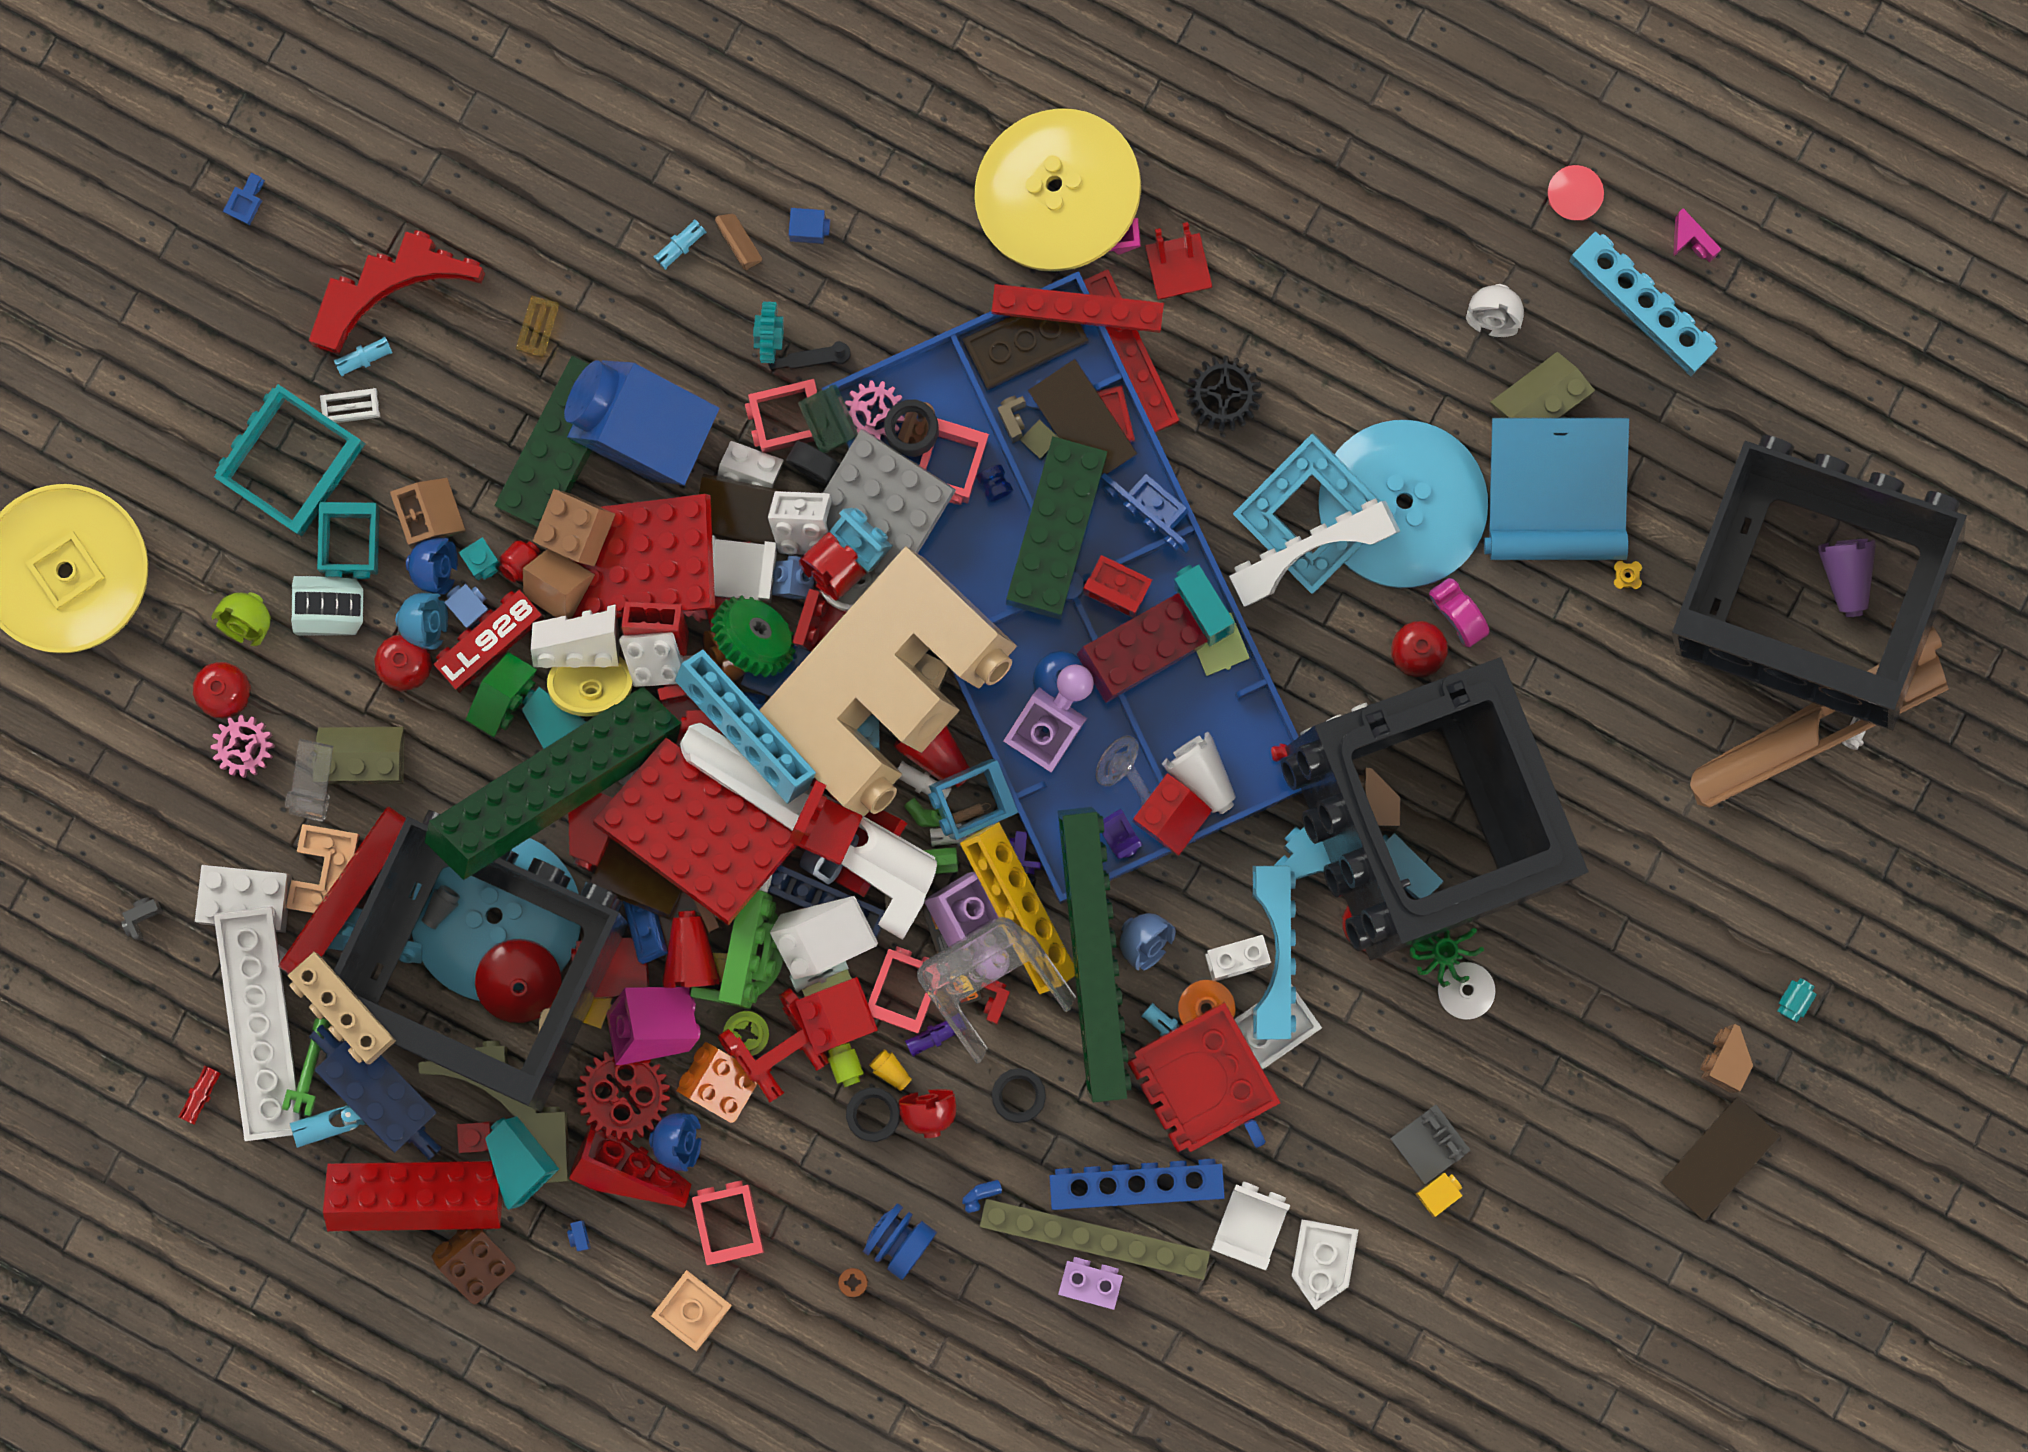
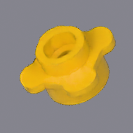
M1618 561L1615 563L1616 579L1614 580V586L1616 588L1632 587L1633 589H1638L1641 587L1640 571L1642 570V565L1639 562L1634 561L1632 564ZM1630 573L1631 576L1627 578L1625 574Z

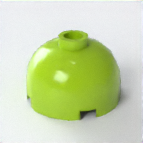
M241 592L233 593L224 597L211 616L212 620L215 618L218 620L216 626L225 635L240 643H243V638L252 641L250 646L261 644L268 632L271 619L263 599L252 592L248 594Z

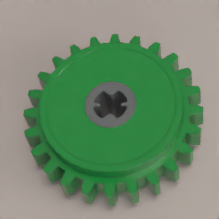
M743 595L738 599L733 596L729 601L726 599L714 612V617L711 620V623L714 624L711 631L715 633L713 640L717 641L718 649L722 651L725 658L733 663L735 667L742 669L744 672L753 673L754 676L762 674L763 677H767L769 674L775 676L778 672H783L794 659L792 656L796 653V650L793 648L795 644H793L791 639L793 632L789 630V624L785 622L781 614L774 610L773 607L763 603V601L754 600L753 597L745 599Z

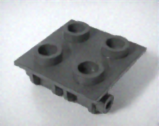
M1434 1105L1390 1138L1424 1185L1471 1151L1437 1105Z

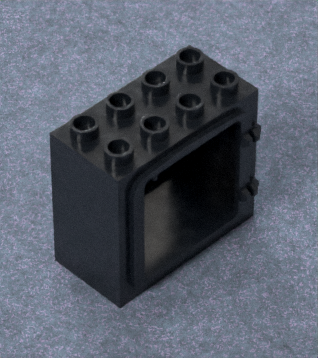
M1501 657L1317 724L1285 747L1288 756L1281 759L1283 776L1292 790L1301 788L1309 807V810L1302 813L1305 831L1314 844L1323 842L1331 862L1324 866V877L1327 886L1336 898L1344 895L1352 917L1345 920L1348 938L1356 951L1366 949L1370 961L1551 892L1589 872ZM1440 728L1497 870L1421 899L1413 900L1406 895L1404 887L1411 885L1410 880L1407 878L1401 881L1352 760Z

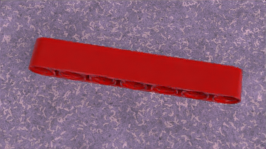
M390 806L384 810L279 963V968L290 974L313 952H316L321 957L323 956L383 868L406 820L404 816Z

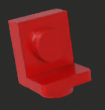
M991 979L989 983L983 981L981 988L995 993L996 997L995 999L989 997L983 1013L988 1014L986 1019L988 1022L997 1025L1010 991L1005 990L1006 984Z
M493 1122L457 1124L459 1153L489 1151L485 1138L493 1131L491 1129Z

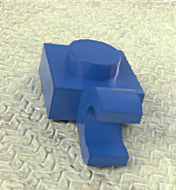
M251 173L243 190L237 187L234 188L223 212L250 226L262 202L260 198L256 197V194L261 190L265 180Z

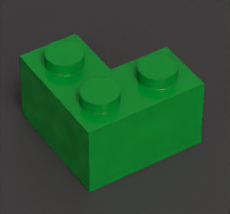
M508 652L482 680L465 720L492 737H495L501 729L506 731L514 719V716L511 715L512 711L518 708L523 699L522 696H527L534 688L536 682L533 681L537 669Z

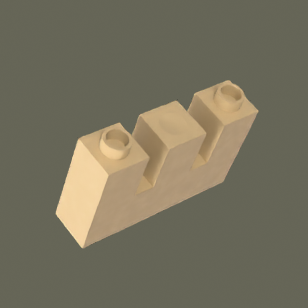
M905 546L759 711L816 772L814 778L827 785L825 789L844 807L865 817L869 811L872 814L881 812L892 802L897 793V789L893 784L902 773L857 730L864 721L873 714L902 743L922 753L960 710L914 667L915 664L931 649L961 679L979 689L984 683L987 685L997 683L1007 674L1012 665V659L1008 656L1017 645L925 558Z

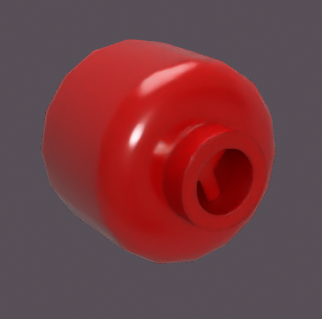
M516 540L499 557L501 564L499 569L510 581L523 582V568L537 558L541 552L530 541L525 543Z

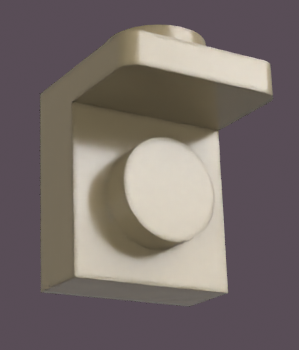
M1011 396L1001 402L1002 406L998 407V414L1012 443L1019 441L1023 437L1021 430L1025 429L1020 415H1013L1014 412L1026 407V401L1023 396L1019 398Z

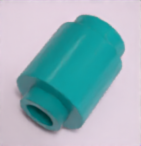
M1801 978L1798 982L1792 980L1778 1003L1780 1007L1777 1012L1797 1023L1800 1017L1804 1018L1817 996L1813 992L1815 986Z

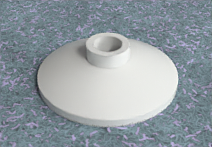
M1462 962L1459 965H1454L1460 977H1470L1467 982L1460 983L1452 977L1450 970L1447 969L1444 972L1443 980L1451 984L1444 988L1440 983L1438 985V996L1443 1008L1452 1016L1460 1019H1474L1487 1012L1495 998V984L1488 971L1482 966L1471 962ZM1464 985L1472 987L1473 992L1471 995L1467 996L1463 993L1462 988Z

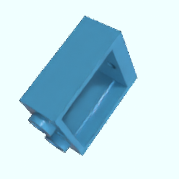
M994 759L986 760L929 785L931 793L928 794L929 800L933 808L939 810L942 817L939 820V824L944 835H949L951 839L958 840L1018 813L999 763ZM984 772L998 810L957 827L942 790Z

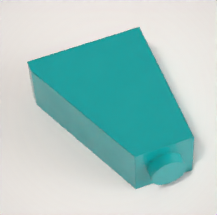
M540 687L536 691L532 689L522 702L525 705L522 711L543 749L586 723L581 717L567 713L557 707L549 694Z
M518 1116L508 1119L503 1117L491 1126L493 1131L485 1140L504 1204L509 1210L520 1207L528 1201L559 1168Z

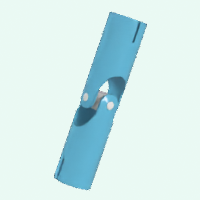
M348 1105L289 1123L297 1148L353 1130L359 1125H366ZM341 1113L344 1127L332 1126L330 1123L331 1119Z

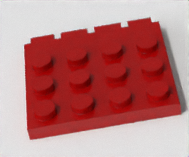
M1225 1002L1135 1050L1136 1057L1127 1062L1137 1080L1146 1075L1149 1079L1142 1082L1140 1087L1149 1103L1153 1105L1160 1100L1163 1104L1156 1107L1154 1112L1163 1128L1166 1130L1174 1125L1177 1129L1170 1132L1168 1137L1177 1152L1186 1148L1192 1152L1281 1103Z

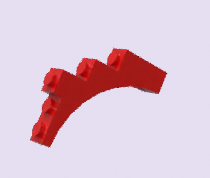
M417 230L414 231V234L405 232L395 263L392 262L393 258L384 254L377 253L376 257L368 255L357 286H355V281L340 276L339 280L330 278L309 342L313 347L340 355L348 335L361 317L377 302L396 290L414 283L434 279H462L482 284L485 272L482 267H479L480 263L473 259L464 258L463 261L453 258L452 253L438 249L437 253H435L436 245L430 239L431 236Z

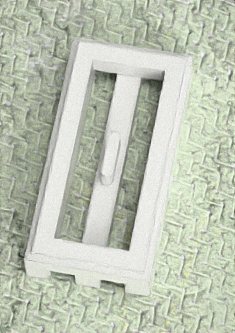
M377 389L320 395L322 414L335 423L379 418ZM371 396V401L327 407V402ZM370 407L373 410L336 416L328 415V413Z

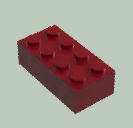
M1177 593L1083 646L1077 653V656L1083 666L1092 674L1096 688L1105 703L1198 651L1208 640L1182 597Z

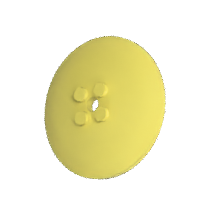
M1076 109L1045 110L1029 115L1011 125L993 142L980 164L975 183V207L980 224L989 240L1010 260L1022 266L1040 271L1071 270L1087 265L1105 255L1122 239L1131 226L1141 195V176L1138 162L1127 140L1114 126L1104 119ZM1052 180H1061L1062 186L1058 191L1052 192L1048 190V185Z
M56 484L29 491L13 500L0 512V628L18 642L36 650L50 653H73L102 644L117 634L129 622L144 596L148 579V556L144 539L135 521L117 502L105 494L88 487ZM64 563H70L73 567V572L68 578H61L58 574L59 567Z

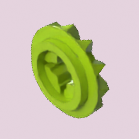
M751 1011L738 1012L728 1019L724 1031L729 1029L736 1038L740 1037L742 1040V1036L735 1029L745 1030L749 1023L752 1022L750 1026L752 1027L751 1032L758 1039H747L744 1044L751 1055L754 1056L760 1053L768 1043L769 1029L767 1023L757 1013Z

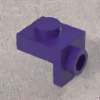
M1121 809L1103 819L1104 833L1102 835L1118 859L1133 855L1137 848L1142 846V842L1135 834Z
M1016 831L1015 838H1009V842L1026 874L1034 875L1035 870H1041V862L1025 861L1027 832Z

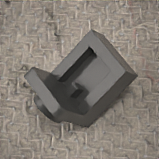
M149 897L133 903L134 908L122 913L125 920L121 924L127 937L132 936L137 941L143 939L137 923L163 912L159 901L155 899L150 900Z

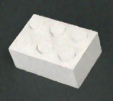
M202 865L195 922L215 926V913L273 906L276 932L286 933L288 917L286 904L292 876L287 873Z

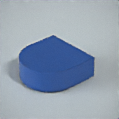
M1255 1118L1245 1122L1244 1125L1255 1147L1258 1148L1264 1145L1266 1141Z

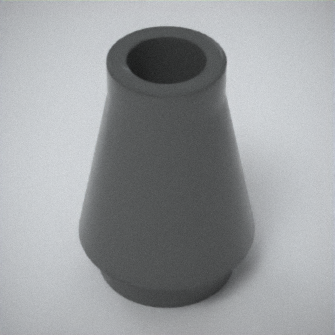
M441 885L439 889H434L425 915L421 919L422 922L430 928L436 929L459 905L458 900L460 896L445 885Z

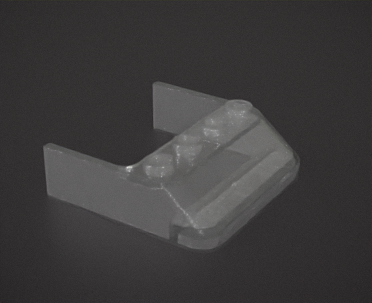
M1005 917L991 921L922 963L917 973L919 983L976 1064L982 1061L988 1048L959 1007L961 1000L1028 961L1031 962L1065 1012L1071 1009L1076 998L1035 937Z

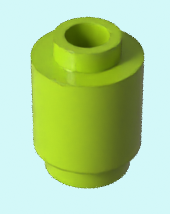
M850 1043L828 1050L830 1055L828 1060L837 1084L843 1083L844 1087H848L861 1082L859 1076L864 1075L857 1053L855 1049L851 1048Z

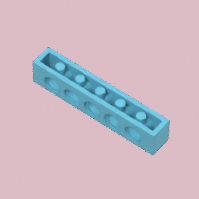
M1595 231L1572 254L1569 262L1689 376H1692L1718 349L1715 345L1716 340L1708 332H1701L1694 325L1696 323L1695 320L1687 312L1683 311L1681 313L1674 306V300L1667 293H1660L1654 287V281L1647 274H1640L1633 267V261L1626 254L1622 253L1620 255L1613 248V242L1606 235H1599ZM1607 258L1611 262V268L1602 269L1599 267L1597 259ZM1618 278H1628L1632 283V287L1628 289L1620 287ZM1641 296L1648 297L1652 302V307L1643 308L1639 304L1638 298ZM1668 316L1672 320V326L1668 328L1663 327L1659 323V317ZM1688 335L1691 337L1693 346H1683L1679 341V336Z
M701 650L684 661L680 666L675 682L788 804L806 792L816 772L704 650Z

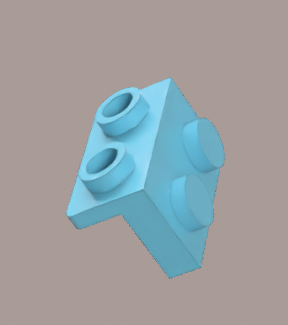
M857 508L843 509L839 513L841 518L829 532L837 538L843 548L846 545L851 547L858 555L856 561L867 572H870L893 545L887 541L888 536L881 529L873 528L866 521L868 518L862 511Z

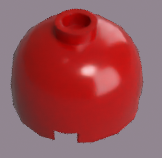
M1413 621L1404 625L1395 634L1391 644V657L1395 666L1403 674L1413 677L1426 678L1435 674L1444 665L1448 655V643L1443 632L1434 624L1426 621Z
M394 635L384 640L378 647L374 658L375 671L379 679L390 689L400 692L421 686L429 677L432 668L429 650L409 643L401 635Z
M214 662L205 666L197 673L193 682V696L197 706L205 714L214 718L228 719L238 715L248 704L251 685L247 675L239 667L228 662Z
M932 1089L928 1090L930 1094L918 1096V1092L900 1098L899 1110L903 1123L911 1131L924 1134V1138L939 1137L941 1131L947 1129L954 1122L956 1098L952 1090Z

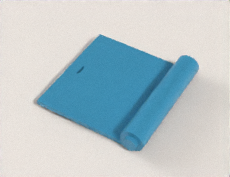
M1492 418L1489 538H1484V554L1489 555L1490 560H1627L1628 534L1626 532L1629 418Z

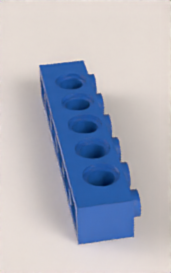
M1215 1159L1198 1160L1199 1165L1187 1166V1161L1170 1162V1167L1158 1168L1157 1162L1142 1163L1141 1169L1130 1170L1129 1164L1112 1165V1171L1101 1172V1166L1083 1167L1084 1173L1072 1174V1168L1055 1169V1175H1049L1052 1210L1225 1199L1222 1164H1216ZM1191 1172L1198 1173L1202 1178V1184L1197 1189H1192L1186 1184V1176ZM1162 1174H1168L1173 1179V1187L1168 1191L1161 1190L1157 1185V1179ZM1140 1176L1144 1180L1145 1187L1141 1192L1135 1193L1129 1189L1128 1181L1131 1177ZM1104 1178L1113 1179L1116 1183L1114 1193L1109 1195L1102 1193L1099 1188L1100 1181ZM1083 1180L1087 1184L1088 1189L1085 1195L1075 1196L1071 1192L1073 1181Z

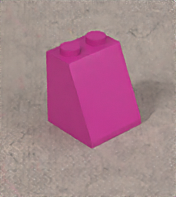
M689 987L623 989L606 1013L616 1065L689 1052L700 1038V1026L695 1020V1001L690 996Z

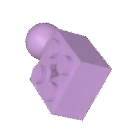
M1076 664L1065 667L1057 678L1059 693L1056 698L1039 687L1028 701L1004 739V742L1052 772L1087 719L1070 706L1074 701L1083 700L1091 693L1094 681L1090 671L1084 666ZM1044 726L1049 729L1047 733L1042 731Z
M975 871L965 874L926 898L925 904L950 950L966 947L973 942L976 948L973 962L977 972L989 979H995L1005 974L1010 965L1009 953L1001 944L991 942L987 934L1002 925Z

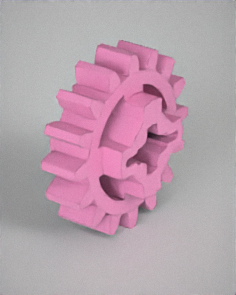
M871 380L869 388L859 384V393L850 392L849 395L853 401H845V406L850 408V411L844 412V417L851 418V421L847 424L848 428L856 427L855 437H857L862 429L879 440L881 435H884L886 438L884 428L875 430V426L885 421L890 410L883 402L884 397L890 401L892 407L902 400L901 395L895 397L892 395L895 390L893 386L886 390L884 389L885 382L882 381L879 387H875L873 380ZM868 394H874V397L866 402L859 401ZM878 400V411L882 414H877L873 423H870L871 412L867 409H872ZM856 413L863 416L866 422L865 427L858 421ZM901 416L897 422L903 423L905 418ZM895 424V432L898 433L899 427Z
M239 715L238 722H235L230 717L228 718L229 726L225 727L220 724L219 728L222 733L220 735L213 734L212 736L218 740L217 744L211 745V749L218 751V754L213 759L215 761H223L220 764V768L223 771L230 767L229 774L235 776L237 771H239L240 776L246 778L247 771L249 770L253 775H257L256 767L260 766L265 769L267 766L263 762L264 759L273 758L267 752L268 749L275 747L273 743L267 742V739L272 737V733H263L266 725L261 722L255 726L256 718L252 716L248 722H246L243 715ZM241 728L252 729L256 734L245 735ZM231 735L229 744L225 746L227 737ZM241 740L249 743L245 746L246 751L244 753L237 750L240 747ZM261 746L260 753L255 759V752ZM241 758L244 765L234 764L229 759Z

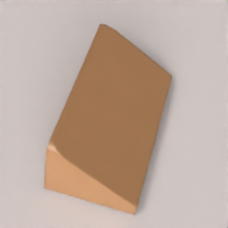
M735 214L715 217L716 226L744 270H748L762 261L761 255Z

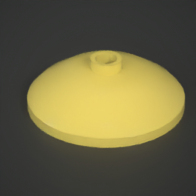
M620 656L619 666L605 668L552 667L547 678L548 693L553 703L561 710L577 716H597L614 704L617 705L630 695L633 687V681L626 661Z

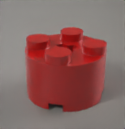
M830 532L826 533L799 560V565L808 578L813 576L818 582L815 586L827 597L835 601L843 597L866 575L863 567L855 561L858 559L856 552L848 545L843 548L837 538Z

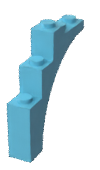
M1295 827L1285 837L1288 843L1284 849L1291 856L1287 858L1284 855L1274 866H1291V872H1295L1297 880L1313 874L1323 873L1324 866L1331 862L1323 842L1314 844L1309 839L1304 827L1301 830ZM1395 833L1390 838L1385 834L1383 838L1400 880L1402 881L1407 878L1410 880L1411 885L1404 887V890L1416 900L1431 895L1443 880Z

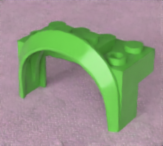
M758 890L735 917L721 989L692 987L691 997L751 1009L752 1003L757 1002L758 996L773 984L784 962L770 934L778 919V915L775 913L776 902H773V896ZM764 941L763 953L760 960V957L756 955L758 944L762 945Z

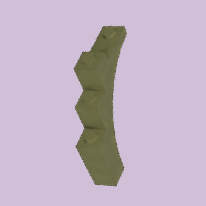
M484 1041L483 1047H475V1050L508 1064L507 1047L500 1046V1041ZM429 1060L418 1062L419 1074L443 1075L465 1080L484 1089L500 1101L514 1117L518 1116L559 1168L546 1183L570 1182L567 1112H560V1107H543V1113H539L538 1110Z

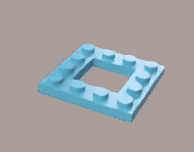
M1312 433L1233 515L1268 550L1275 548L1276 552L1287 548L1285 542L1297 536L1274 513L1312 475L1348 511H1351L1352 515L1362 511L1361 505L1375 498L1378 503L1381 501ZM1337 541L1324 544L1314 553L1309 551L1301 556L1288 570L1311 594H1314L1364 543Z

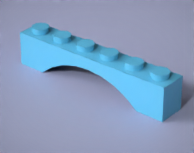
M1253 866V895L1262 905L1269 918L1276 950L1274 970L1270 983L1261 1000L1253 1008V1038L1257 1040L1291 1039V1033L1296 1032V1017L1291 1015V1004L1296 1002V989L1291 987V975L1296 973V960L1291 958V946L1296 944L1295 929H1291V918H1295L1296 904L1295 900H1291V889H1295L1296 876L1295 872H1291V866Z

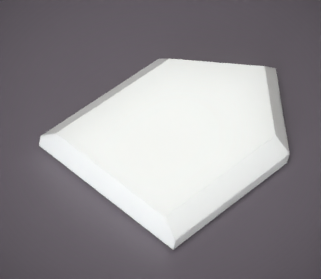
M1302 1219L1292 1278L1314 1310H1316L1349 1287L1358 1230Z

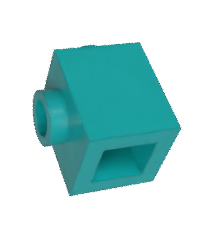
M483 537L459 552L478 581L482 578L485 580L493 576L498 571L497 568L501 566Z

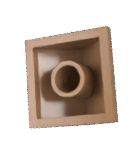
M547 549L523 568V594L528 600L556 618L566 616L568 619H571L595 574L570 558Z

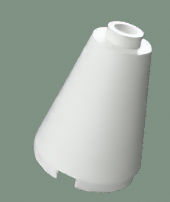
M1209 732L1205 733L1204 740L1199 735L1173 752L1176 758L1171 762L1166 758L1162 763L1165 770L1213 810L1212 813L1218 811L1220 814H1223L1234 806L1232 801L1236 798L1213 737Z

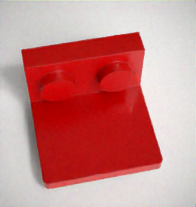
M809 589L793 644L812 652L846 614V611L837 609L829 604L820 591Z
M816 780L788 842L840 865L863 816L827 799L826 796L822 795L827 785Z

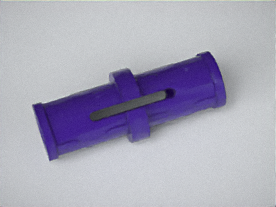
M954 1015L934 1027L932 1025L928 1026V1030L905 1040V1043L914 1057L935 1045L936 1047L941 1046V1042L964 1030L957 1016Z

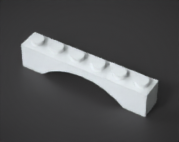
M1375 498L1361 505L1362 511L1352 515L1351 511H1348L1336 517L1337 523L1328 528L1324 523L1310 530L1312 536L1304 540L1298 536L1285 542L1287 548L1276 552L1275 548L1259 555L1261 561L1251 565L1250 561L1236 566L1234 568L1236 573L1229 577L1243 606H1249L1273 594L1289 567L1301 556L1316 547L1337 541H1356L1372 545L1400 532L1387 502L1381 501L1378 503Z

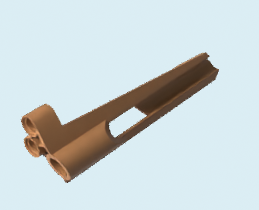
M1894 620V622L1891 623L1892 629L1894 627L1896 620ZM1933 626L1900 713L1949 690L1938 654L1935 651L1942 647V643ZM1879 664L1869 669L1867 672L1876 674ZM1812 703L1756 737L1697 768L1691 778V790L1698 805L1710 808L1876 725L1860 720L1819 740L1818 729L1820 719L1835 712V710Z

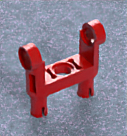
M790 988L779 994V999L784 1006L782 1010L797 1033L757 1060L753 1058L741 1038H736L731 1030L727 1029L718 1035L725 1051L731 1057H735L750 1081L753 1083L757 1082L769 1103L785 1093L770 1073L772 1066L798 1049L804 1051L814 1066L815 1071L829 1063L825 1052L815 1055L795 1002L799 998Z

